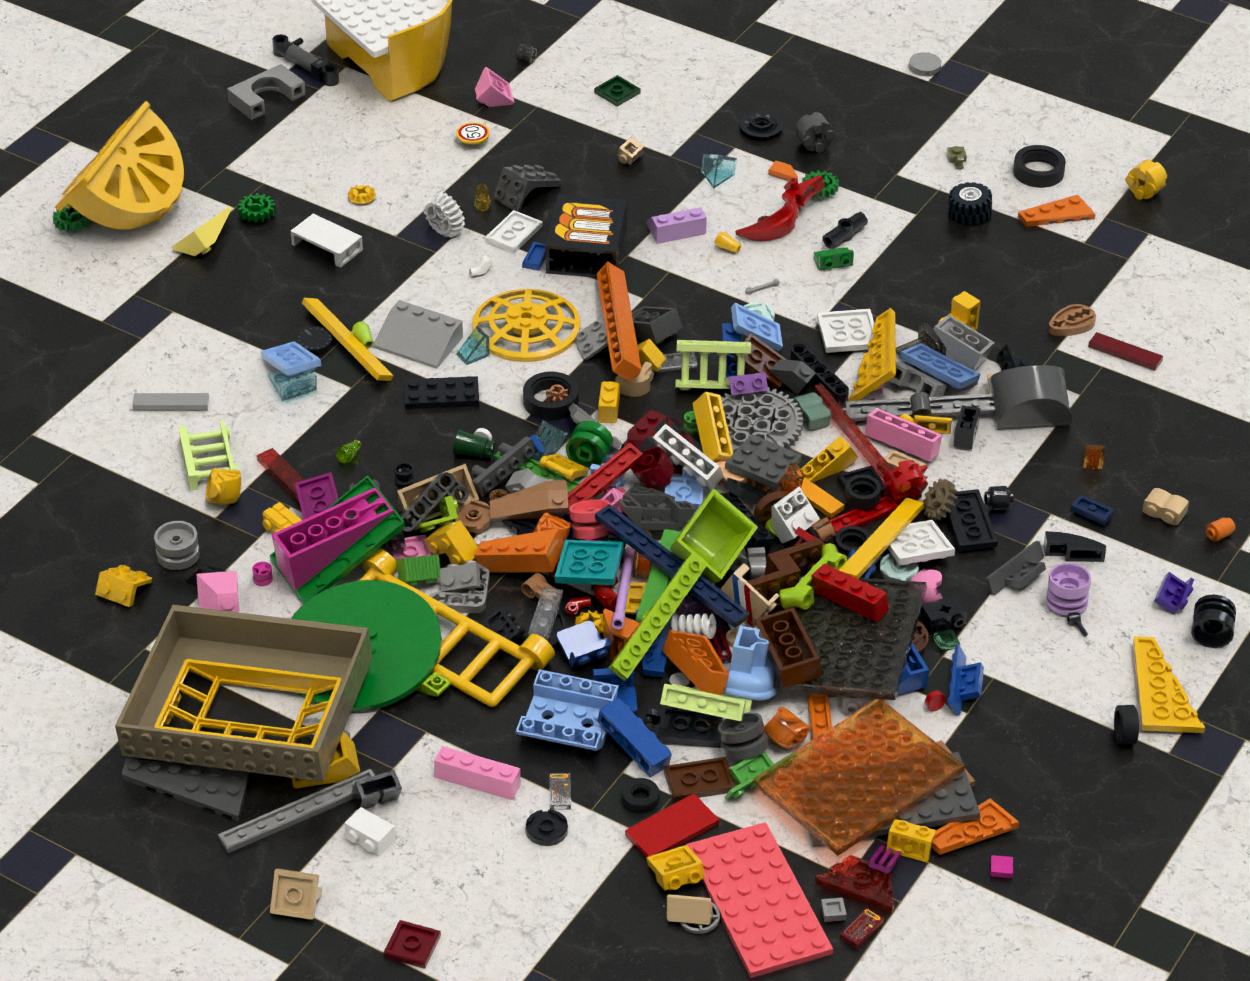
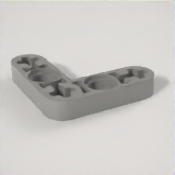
M483 567L484 570L480 571V575H482V580H480L481 587L477 588L484 589L481 592L474 591L476 588H471L469 593L433 592L429 596L459 613H481L486 608L490 580L489 570ZM453 601L462 602L459 605L452 604Z

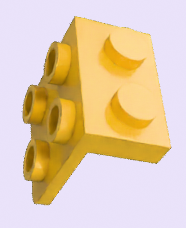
M125 565L108 568V570L99 573L95 595L130 607L133 606L137 587L151 583L152 578L147 576L145 572L132 571L130 567Z

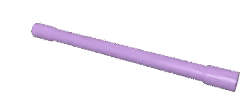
M627 547L624 552L617 602L612 618V627L614 629H621L624 626L628 591L636 551L631 547Z

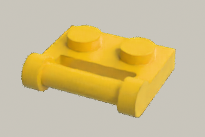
M560 454L543 456L539 462L540 467L544 469L549 468L565 476L569 481L587 476L589 468Z

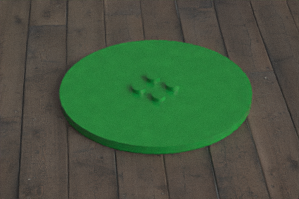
M362 580L331 587L309 599L291 617V619L369 628L373 658L351 712L378 709L405 698L421 686L429 677L438 662L441 652L442 635L434 610L428 602L414 591L391 582ZM333 689L314 695L312 703L319 704L329 701ZM298 693V694H300V695H301L302 697H304V698H305L306 695H307V694H304V693Z

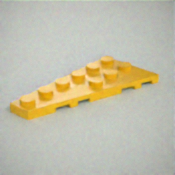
M1134 636L1133 648L1142 731L1204 733L1205 726L1203 722L1200 723L1196 710L1192 709L1186 692L1178 678L1174 677L1170 664L1166 663L1163 657L1164 654L1155 638Z

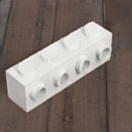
M665 424L653 436L656 445L665 451L672 463L676 466L678 464L681 465L687 475L695 476L697 478L696 481L701 486H707L712 490L724 477L719 465Z

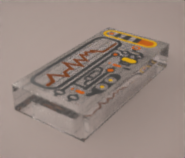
M549 773L550 809L571 810L570 773Z

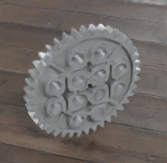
M768 387L767 391L738 395L725 393V398L721 397L733 453L751 434L789 450L790 445L794 446L795 441H798L799 436L802 435L803 413L801 408L798 407V403H794L793 398L789 399V395L783 396L782 391L777 394V389L771 392L770 387Z

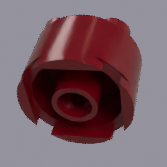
M658 446L644 450L642 452L643 458L631 468L635 477L642 484V487L655 489L660 486L665 487L671 483L670 478L675 472V466L665 451Z

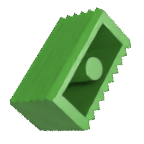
M439 554L396 559L398 578L409 585H418V580H423L424 584L435 583V578H440Z

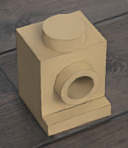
M631 136L619 148L618 159L623 164L631 165L642 156L645 146Z

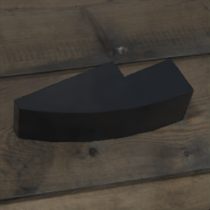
M1045 531L1043 545L1045 556H1064L1065 562L1105 561V544L1075 534Z

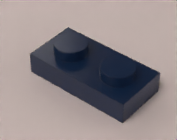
M1081 494L1071 504L1070 511L1104 526L1114 515V509Z

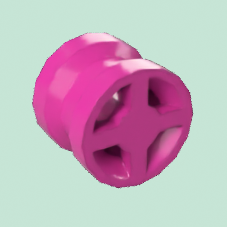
M261 561L253 565L254 583L258 586L271 584L273 581L271 564Z

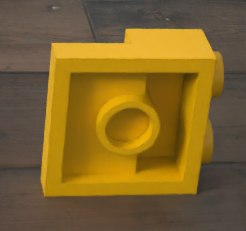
M687 845L647 857L648 866L654 871L657 882L664 890H676L681 885L698 883L701 879L705 878L703 863Z

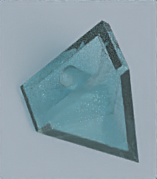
M703 154L701 172L713 189L735 175L737 158Z
M477 325L456 355L466 365L490 356L489 336Z

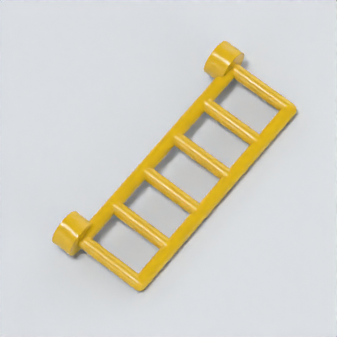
M383 549L378 550L362 563L366 574L359 581L379 580L404 586L428 602L436 615L438 614L457 625L442 641L440 656L431 674L434 672L449 680L452 686L489 707L497 706L530 668L537 671L539 669L543 670L555 656V651L551 644L537 634H531L519 646L394 577L398 571L397 562ZM469 631L487 641L488 644L460 675H457L439 663ZM499 649L521 660L492 693L470 682Z

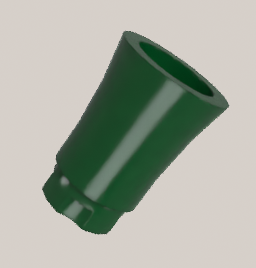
M459 429L454 442L453 455L491 459L494 454L495 441Z

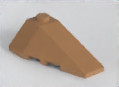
M566 480L545 481L490 501L491 520L541 518L544 513L558 517H568Z

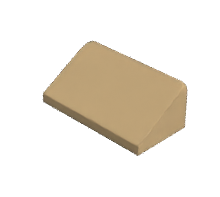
M681 895L667 896L668 921L703 925L711 923L713 914L711 898Z

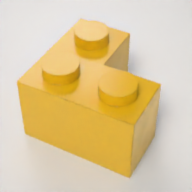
M964 291L952 299L951 313L948 315L977 330L981 301Z
M461 520L438 528L424 540L433 555L446 553L450 562L458 565H463L466 561L475 559L474 554L478 548V545Z

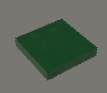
M616 75L595 87L594 93L618 107L640 94L641 88Z

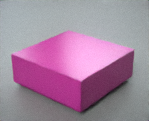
M991 855L990 877L1012 878L1013 857Z

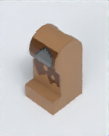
M827 517L811 525L817 538H820L822 542L837 536Z

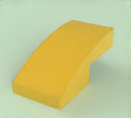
M630 582L625 614L636 615V610L639 609L647 583Z

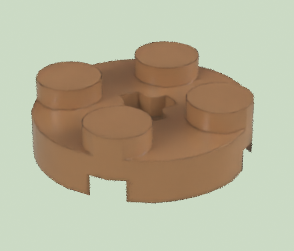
M473 500L470 501V504L466 505L462 503L458 506V511H456L458 518L455 522L461 520L468 532H473L477 535L484 533V530L490 527L493 522L490 519V506L482 501Z

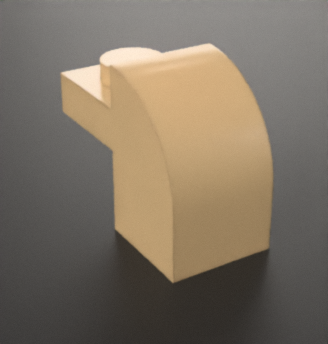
M645 362L641 367L640 374L634 377L631 382L618 375L616 382L620 383V394L630 397L647 394L650 391V382L654 376L652 363Z

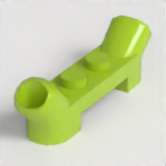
M834 544L823 545L820 551L821 559L801 578L800 582L795 587L780 590L779 596L782 608L799 607L807 610L815 602L811 575L823 564L839 570L847 562L846 555L838 553L837 547Z

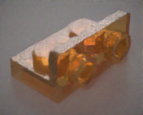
M797 462L789 464L788 470L785 472L781 491L792 492L797 487L801 488L804 476Z

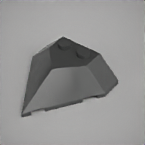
M636 482L633 488L631 487L623 495V499L618 500V505L629 519L645 532L657 530L663 533L664 529L677 530L697 510L690 502L675 501L674 496L653 488L641 487L642 484Z

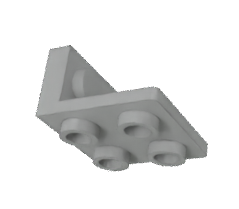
M602 316L580 331L575 338V342L586 361L608 346L605 322Z

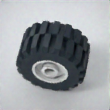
M965 182L964 184L961 183L958 186H954L950 190L949 215L956 222L972 225L985 222L986 219L990 218L992 214V194L987 186H983L981 183L977 184L976 182Z

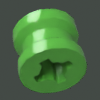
M694 411L687 412L684 415V428L691 434H698Z

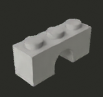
M903 361L896 362V375L890 380L899 386L912 388L917 391L916 393H928L929 397L943 396L947 384Z

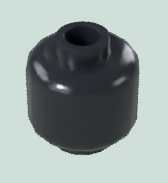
M991 486L984 493L985 506L989 507L991 511L1007 510L1010 503H1013L1014 500L1013 492H1009L1007 486Z

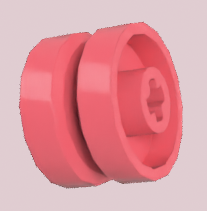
M597 499L581 501L570 506V519L574 521L571 524L573 537L578 539H596L608 536L609 530L595 520V513L607 505H611V503L606 500Z

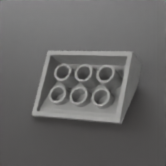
M399 300L390 310L373 344V348L437 369L463 338V321Z

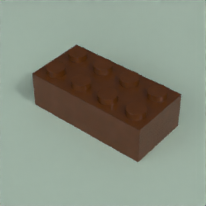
M794 607L755 619L757 629H760L759 637L769 641L767 656L783 689L822 677L820 658Z

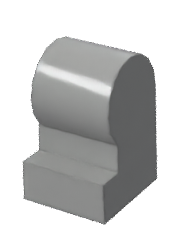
M765 547L747 548L748 567L750 568L748 570L750 578L761 577L765 574L766 568Z

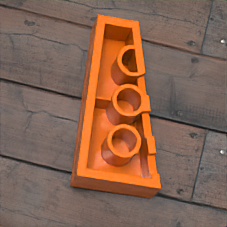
M669 630L662 651L700 691L722 696L729 673L707 636Z

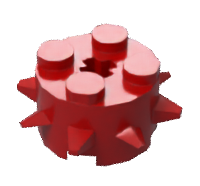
M904 460L899 462V466L892 471L889 468L883 477L884 483L882 485L887 486L882 493L883 496L892 495L897 504L902 503L906 498L919 500L922 497L921 493L928 485L926 480L928 476H924L928 468L927 465L918 466L914 460Z

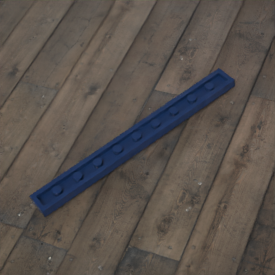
M610 504L595 513V520L671 579L684 561ZM702 575L699 576L689 591L690 594L734 628L749 619L750 613Z

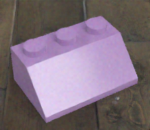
M700 207L654 216L646 220V225L656 243L659 244L706 234L707 217Z

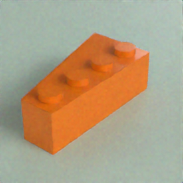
M556 528L482 541L474 556L477 563L486 567L489 572H553L564 543L559 529Z

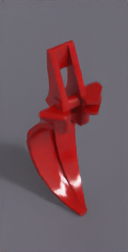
M822 175L800 184L793 177L784 186L786 190L782 194V199L786 202L784 206L767 218L748 227L736 230V235L755 241H771L789 234L795 228L799 210L805 206L809 198L825 188Z

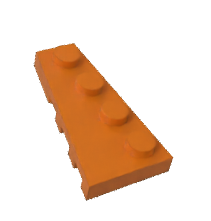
M1079 195L1018 212V218L1026 227L1047 225L1050 221L1064 223V220L1073 219V221H1081V218L1086 217L1089 220L1095 219L1094 211Z

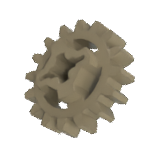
M939 479L938 482L934 481L933 487L929 486V491L925 493L926 499L922 501L925 503L923 508L925 510L924 514L933 520H941V517L946 518V513H950V508L955 506L953 501L957 499V496L954 495L957 492V489H955L956 485L946 479Z

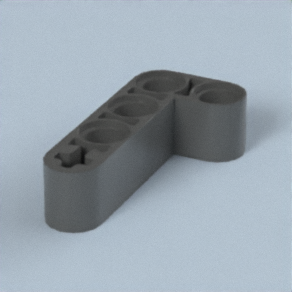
M445 472L437 475L400 515L403 520H407L410 517L413 518L407 523V527L402 528L404 533L412 531L443 497L452 496L453 500L456 499L457 504L465 502L469 496L466 487L451 473ZM442 477H445L448 480V485L446 487L443 486L440 482ZM456 490L462 493L461 500L455 498L454 493ZM429 491L435 493L433 501L428 498ZM417 504L422 507L420 515L415 512Z

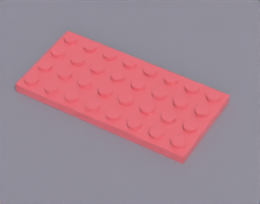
M766 822L686 844L703 863L705 878L701 879L711 901L717 906L720 912V919L750 978L833 954V948Z

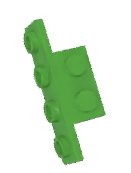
M764 751L730 768L729 773L738 785L729 790L725 799L727 801L731 798L736 800L744 795L745 790L748 788L753 790L758 787L763 779L770 780L775 777L780 769H783V771L789 769L794 764L792 761L797 755L793 752L773 764Z

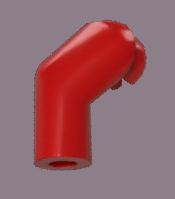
M590 597L571 599L565 607L566 612L569 615H575L582 607L591 606Z

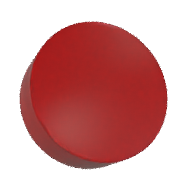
M936 690L926 696L924 703L930 711H937L944 706L946 697L941 691Z

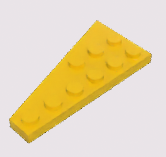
M891 308L876 318L871 332L874 336L872 340L868 341L867 347L869 350L868 353H864L857 373L860 377L853 385L855 391L854 394L850 395L849 401H859L870 392L876 391L886 381L892 380L896 375L895 312Z

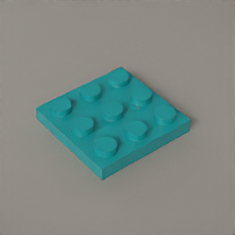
M565 540L555 574V583L614 585L624 550L623 542Z

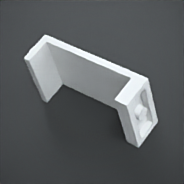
M315 214L310 215L291 230L293 246L301 240L308 241L333 253L335 265L340 268L363 250L362 236Z

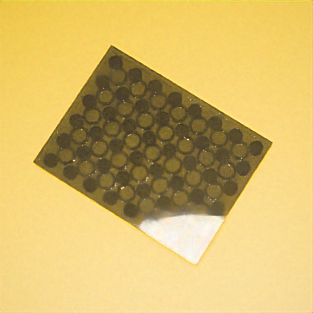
M859 578L858 580L887 593L889 611L877 622L813 593L815 602L807 610L798 608L797 615L820 658L822 677L783 689L777 676L774 689L779 692L896 700L927 590L926 582Z

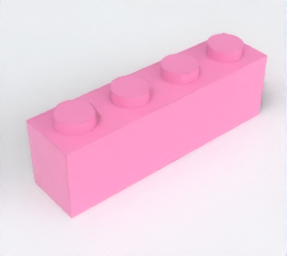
M878 408L867 416L865 435L870 436L872 439L884 442L891 447H896L905 453L913 454L929 462L939 454L942 440L941 434Z
M444 746L441 747L434 759L435 778L511 800L514 799L521 786L520 768Z

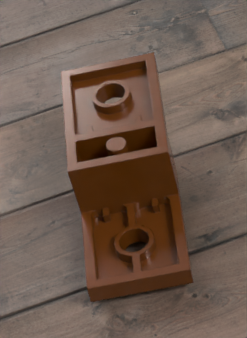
M817 538L768 554L764 576L747 582L767 601L776 593L779 595L780 590L795 587L799 583V577L807 574L813 565L817 564L820 560V551L823 548L822 540ZM780 596L776 599V604L781 603Z

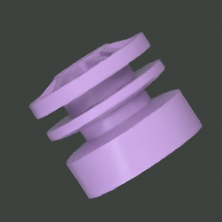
M1062 563L1053 567L1049 573L1048 580L1049 587L1046 598L1048 607L1052 611L1069 616L1068 613L1078 612L1080 614L1085 611L1088 606L1091 585L1089 571L1073 563Z

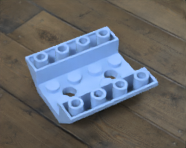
M539 669L533 684V699L526 717L521 716L515 731L516 734L595 751L601 749L608 732L597 721L599 710L617 699L618 685ZM546 715H550V716H552L553 718L547 720V719H544L543 717L546 716ZM587 723L593 725L590 728L583 727V725Z

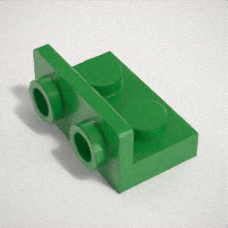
M848 247L814 252L813 258L819 270L853 266L854 252L849 250Z

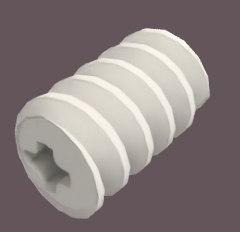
M684 614L680 615L679 618L677 615H673L671 620L672 630L703 635L707 636L708 639H712L716 633V619L713 614L709 618L707 614H703L702 618L699 614H695L694 618L692 614H688L687 619Z

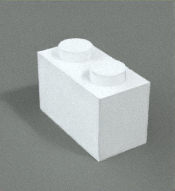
M362 807L345 822L346 837L351 842L361 845L368 852H373L378 856L395 841V826Z

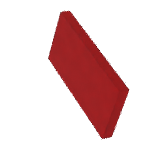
M693 793L626 829L625 836L647 858L677 848L719 825V818Z

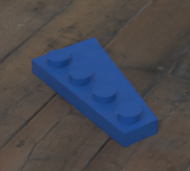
M672 616L641 659L643 675L664 676L668 656L662 649L669 630H672Z

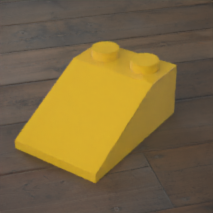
M343 731L324 781L292 778L293 787L296 789L341 782L359 773L360 768L354 742Z

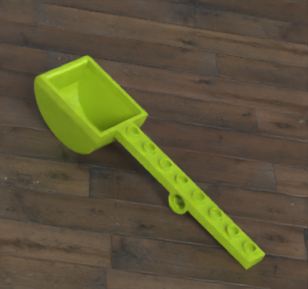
M714 488L708 493L670 548L675 555L684 561L656 602L645 612L641 618L642 622L609 667L623 681L631 675L699 576L702 575L711 583L719 582L758 528L757 525Z

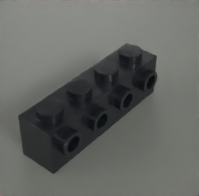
M731 492L720 493L758 526L744 546L746 552L747 548L765 547V555H767L775 538L759 522L758 518L749 511L748 507L740 501L738 496Z

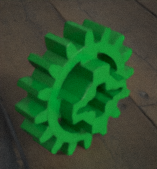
M817 170V173L811 171L810 175L805 174V177L802 178V182L822 175L825 188L813 195L815 199L818 197L824 199V196L830 198V194L835 195L838 192L839 180H837V176H832V173L828 174L826 171L820 173Z
M258 193L255 196L249 194V197L244 196L243 200H239L237 205L239 216H242L243 220L248 218V222L254 220L255 223L258 220L263 222L265 218L270 219V215L274 216L276 211L274 199L271 200V196L265 197V194L261 196Z
M72 206L68 209L64 207L60 212L56 209L57 212H53L52 216L55 228H59L60 231L66 229V232H75L76 229L81 231L82 227L87 228V224L91 223L90 219L80 214Z

